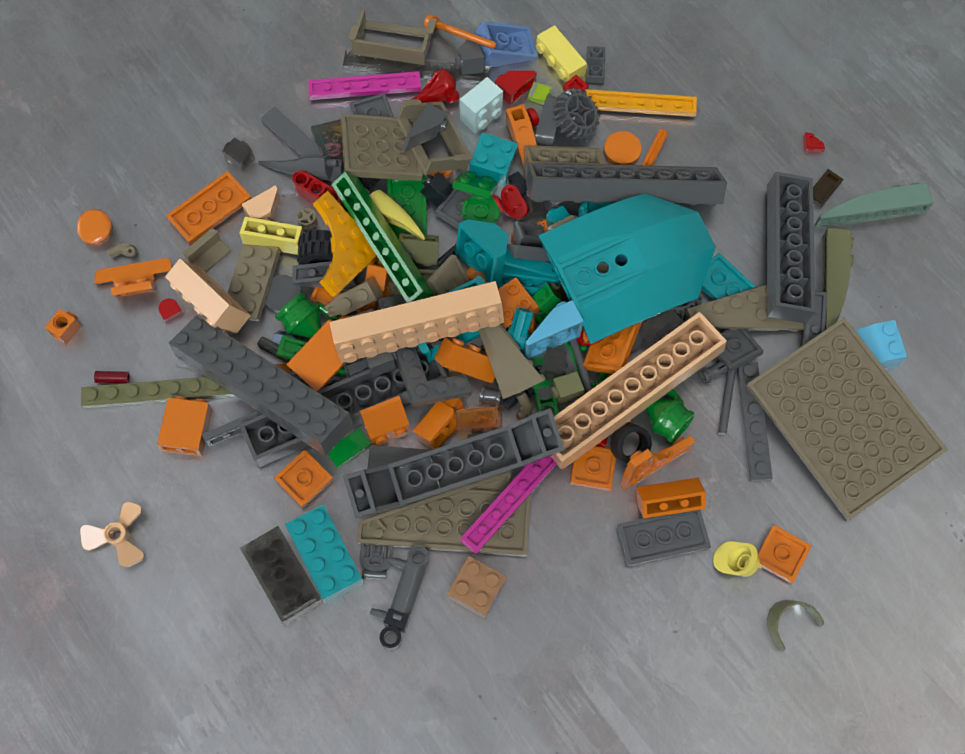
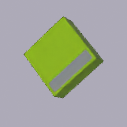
M533 82L527 100L544 105L547 95L551 92V87Z

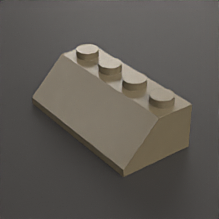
M524 145L525 180L528 162L605 164L599 148Z

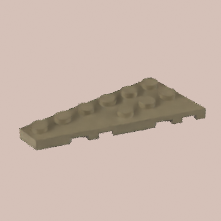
M767 285L694 306L685 311L688 320L698 312H701L716 330L718 328L729 330L747 329V331L790 330L797 332L798 330H804V323L767 317Z

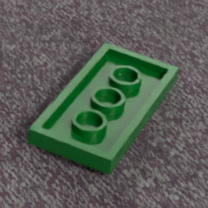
M423 174L422 181L387 179L388 196L409 214L423 235H427L426 197L420 193L424 187L422 183L426 176ZM388 223L398 240L400 233L411 234L400 227Z

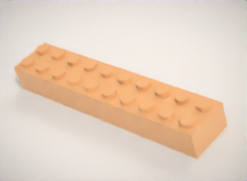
M698 312L554 416L565 450L552 455V459L561 470L566 468L724 352L727 343L726 339L701 312Z

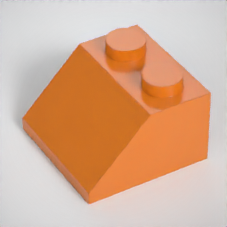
M400 396L360 411L363 425L372 445H383L388 442V439L403 437L410 431V425Z

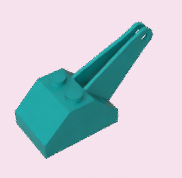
M470 219L459 223L455 253L469 267L482 272L487 283L496 281L497 285L500 284L502 275L549 282L559 281L551 263L514 258L507 247L508 234L497 224Z

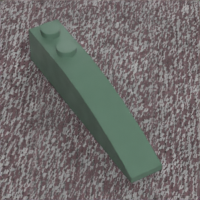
M912 183L907 186L895 185L891 188L853 198L835 206L819 216L815 227L925 213L932 206L933 200L927 183Z

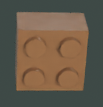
M468 556L449 589L447 597L486 619L505 585L507 577Z

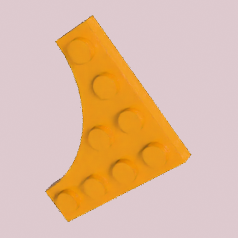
M327 191L313 203V206L323 218L326 226H329L332 234L330 239L331 251L333 253L332 263L319 283L334 297L377 255L354 219Z

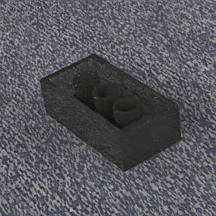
M279 526L240 548L285 627L324 604Z

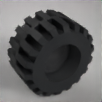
M313 230L301 234L297 256L299 265L332 261L331 231Z

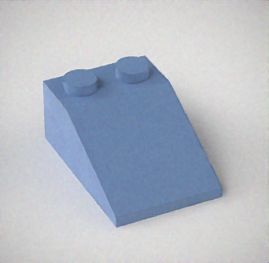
M483 21L474 32L475 35L496 42L494 49L479 44L485 57L484 66L499 67L538 58L530 28L527 26Z

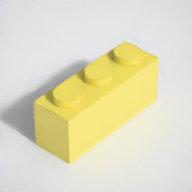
M555 25L537 35L536 49L538 53L543 54L549 66L557 71L561 80L567 82L575 75L580 78L586 74V61Z
M251 217L244 218L240 230L243 244L278 247L281 252L298 255L299 237L304 233L302 226Z

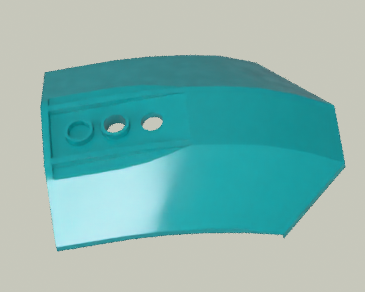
M646 193L610 204L538 235L569 301L573 300L584 321L582 328L590 345L660 313L698 299L716 248L699 212ZM619 255L625 256L627 259L626 265H617L615 258ZM599 264L607 265L608 272L604 274L599 273L597 266Z

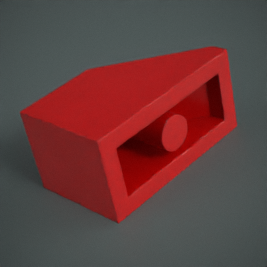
M507 71L505 74L498 76L495 84L503 91V100L511 106L532 87L533 82H536L537 72Z

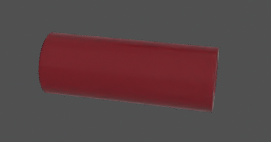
M95 371L94 382L125 384L130 382V373L124 371Z

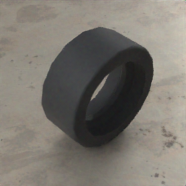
M626 423L617 429L611 436L610 448L614 457L626 464L631 460V455H625L622 446L626 436L630 433L636 432L639 435V445L635 452L639 450L644 452L647 449L651 451L652 447L649 432L643 427L631 423Z

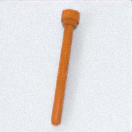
M429 14L424 20L425 28H427L429 19L434 18L436 20L434 30L440 29L491 49L496 47V42L445 24L435 15Z

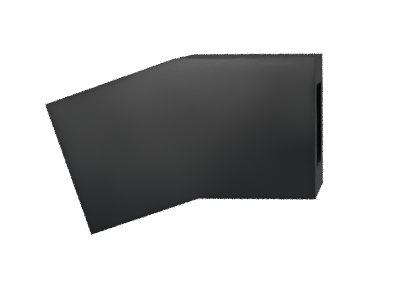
M519 171L508 176L509 185L516 186L522 196L528 194L526 180Z

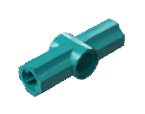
M517 307L511 328L507 332L520 346L521 349L519 351L523 353L525 342L530 336L528 332L534 312L526 308Z

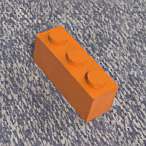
M445 337L434 358L441 366L489 383L493 382L495 375L486 350H481V347L473 343L466 345L463 340L457 337H453V339Z
M698 477L637 487V505L643 519L706 509V491Z

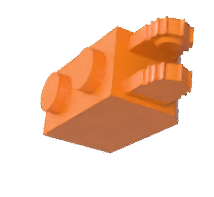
M460 398L437 402L432 406L429 412L412 430L418 440L432 450L440 448L460 425L458 415L464 408L463 402Z

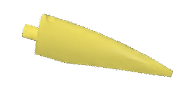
M376 190L370 194V197L387 223L400 227L425 240L417 224L391 197L381 190Z

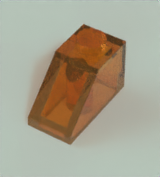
M498 407L456 410L457 431L486 433L502 428V411Z

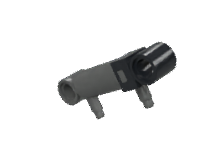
M421 545L410 548L406 561L389 557V564L403 569L391 607L388 609V612L374 608L370 611V615L384 620L385 628L381 631L379 639L381 645L387 651H395L402 645L403 639L400 632L406 633L414 603L426 568L429 565L428 550ZM416 554L424 555V560L418 563L413 561V557ZM388 634H395L397 636L395 643L388 644L385 642Z

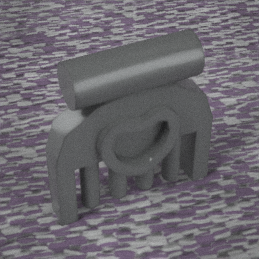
M361 544L359 559L361 566L365 569L362 570V578L386 580L387 571L385 570L391 565L388 563V559L392 557L393 546H389V556L387 559V546H384L382 558V546H378V552L375 553L376 546L373 545L372 553L369 556L370 545H367L364 557L365 544Z

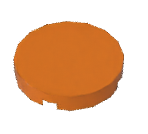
M618 131L611 134L604 144L605 157L613 165H633L639 160L642 151L639 139L634 134L626 131Z

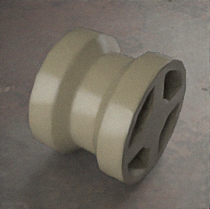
M302 208L298 211V225L302 226L305 232L313 231L318 225L315 211L311 208Z

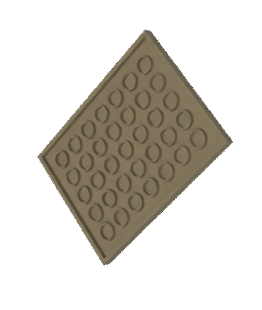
M845 317L746 385L847 521L948 450Z

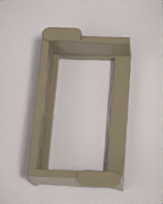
M361 9L357 25L351 27L348 37L352 42V52L354 55L425 65L436 20L434 18L429 19L427 29L366 20L365 9ZM365 29L423 37L424 41L422 48L418 49L365 41L362 38Z
M418 99L402 101V106L396 120L405 138L412 128L409 121L417 120L427 103H421ZM429 102V104L448 113L443 102ZM449 113L445 119L448 121L446 128L443 132L440 131V134L452 154L451 157L431 158L429 160L421 144L411 148L425 176L431 172L464 169L465 171L473 159Z

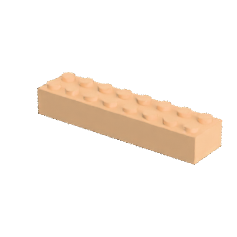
M496 281L332 321L330 322V327L341 363H351L357 359L375 357L377 354L384 352L391 353L401 348H411L425 342H436L445 337H456L465 332H476L485 327H496L504 323L501 298Z

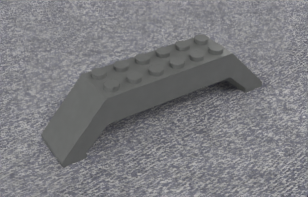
M548 409L532 414L511 425L388 465L363 469L345 475L343 479L355 518L413 504L526 467L560 453L565 449L552 410Z

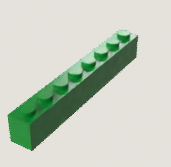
M344 172L331 185L406 302L409 303L435 296L359 178Z

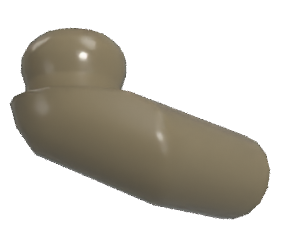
M121 242L107 249L111 258L120 254L134 257L137 253V248L132 244Z
M522 391L516 395L521 404L519 411L516 413L518 420L529 417L533 411L532 402L525 391Z

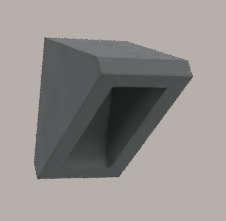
M522 221L514 222L513 236L517 245L542 246L538 235L545 233L542 225Z

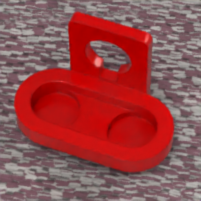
M505 186L501 191V198L493 195L501 212L508 217L512 216L516 220H522L528 215L529 207L516 186Z

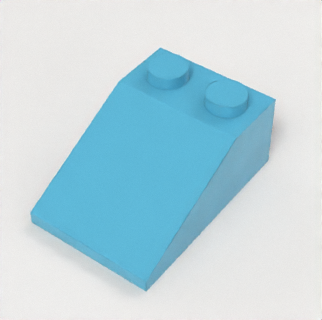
M573 300L557 304L525 342L524 357L527 360L580 337L584 321Z
M895 320L875 323L855 330L884 368L899 366L907 358Z

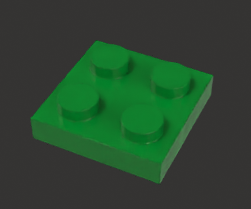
M465 171L454 180L452 188L490 199L497 190L499 182L494 181V178L489 176L480 177L476 176V173L472 171Z

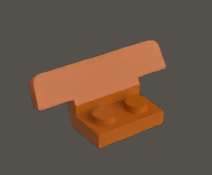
M163 258L99 269L95 272L94 284L114 282V287L110 288L111 294L114 297L157 291L155 274L169 272L172 269V263L170 259Z

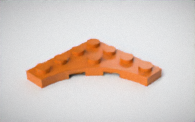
M690 435L687 438L681 437L677 439L673 446L665 447L654 454L649 449L641 452V450L635 452L630 456L631 460L627 463L628 466L622 475L620 485L625 491L690 450L695 444V440Z

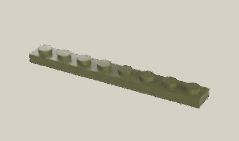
M208 377L81 387V407L89 409L167 402L168 398H175L176 396L185 397L187 400L234 397L235 395Z

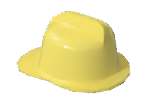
M735 541L726 542L716 549L713 556L714 567L719 572L749 577L758 569H762L757 548L753 544Z

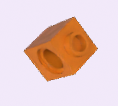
M59 309L44 328L51 336L67 345L82 326L78 323V317L70 311L66 313Z

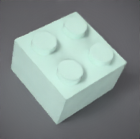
M486 77L460 98V121L475 134L480 130H484L489 122L499 118L502 114L503 91Z

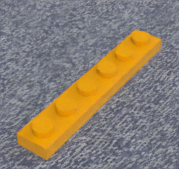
M585 89L587 96H592L591 100L596 102L595 107L601 111L696 116L697 97Z

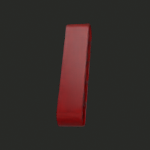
M305 171L294 173L292 181L295 191L299 195L314 203L328 191L347 211L335 189Z

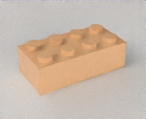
M181 258L165 276L171 282L170 287L177 292H181L183 294L181 297L189 304H193L195 306L194 310L202 316L205 315L207 323L214 328L218 326L226 333L231 331L237 334L251 316L203 269Z

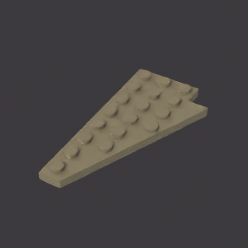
M511 472L359 521L356 543L360 545L412 548L413 546L421 545L427 550L473 553L460 542V538L511 483ZM531 494L478 553L527 557Z

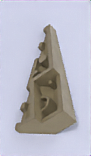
M501 324L496 327H485L478 330L503 399L520 393L546 379L543 374H539L532 366L534 363L531 360H527L519 351L521 349L520 346Z

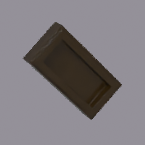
M827 169L813 187V203L822 208L844 179Z

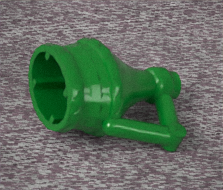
M301 292L289 301L275 315V318L281 321L286 329V334L304 336L311 339L321 328L319 312L327 317L329 315L325 310V305L320 302L313 303L306 298L307 296L304 292ZM336 315L329 318L333 321H336L340 317H342V315Z
M674 389L667 393L671 399H658L645 409L650 418L652 432L666 437L671 443L675 442L685 432L695 417L693 411L686 409L684 401Z

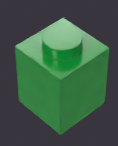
M547 283L532 296L539 309L547 315L557 304L565 301L561 294Z

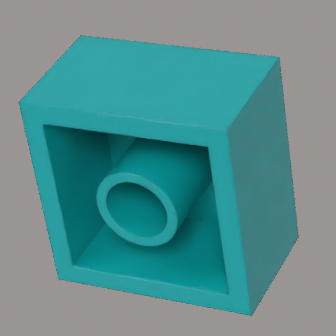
M482 133L474 151L473 159L470 162V171L476 173V176L492 177L494 181L499 182V185L506 186L508 176H510L517 157L518 143Z

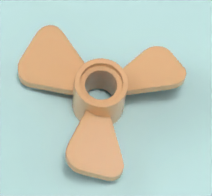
M126 502L121 508L119 521L108 524L105 529L83 525L80 529L82 547L87 551H92L106 543H110L113 547L117 548L118 562L122 567L127 568L141 562L145 555L129 542L131 535L127 528L140 516L142 508L135 503ZM117 531H121V536L113 540V535Z

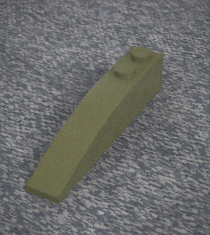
M827 228L822 236V292H827L825 330L837 323L848 289L850 269L854 261V256L851 255L854 238L851 237V230Z

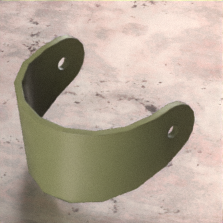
M782 600L776 602L770 608L767 616V629L772 640L781 651L785 650L778 632V623L782 614L789 607L800 605L811 614L820 626H823L824 621L814 606L796 600Z

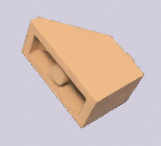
M275 185L244 202L242 206L247 217L273 221L280 200L278 188Z

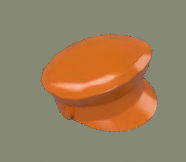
M90 209L79 217L77 233L84 242L100 245L110 238L112 223L108 215L102 210Z

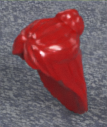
M440 69L434 73L422 91L410 100L418 99L421 103L445 101L447 103H455L459 100L460 95L456 91V82L450 72L446 69Z

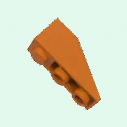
M524 104L506 109V124L513 142L518 143V155L524 168V145L537 146L530 118Z

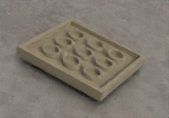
M341 114L344 172L356 177L422 181L423 177L422 169L412 150H402L406 138L396 120L397 118ZM416 120L409 121L411 126L414 125Z

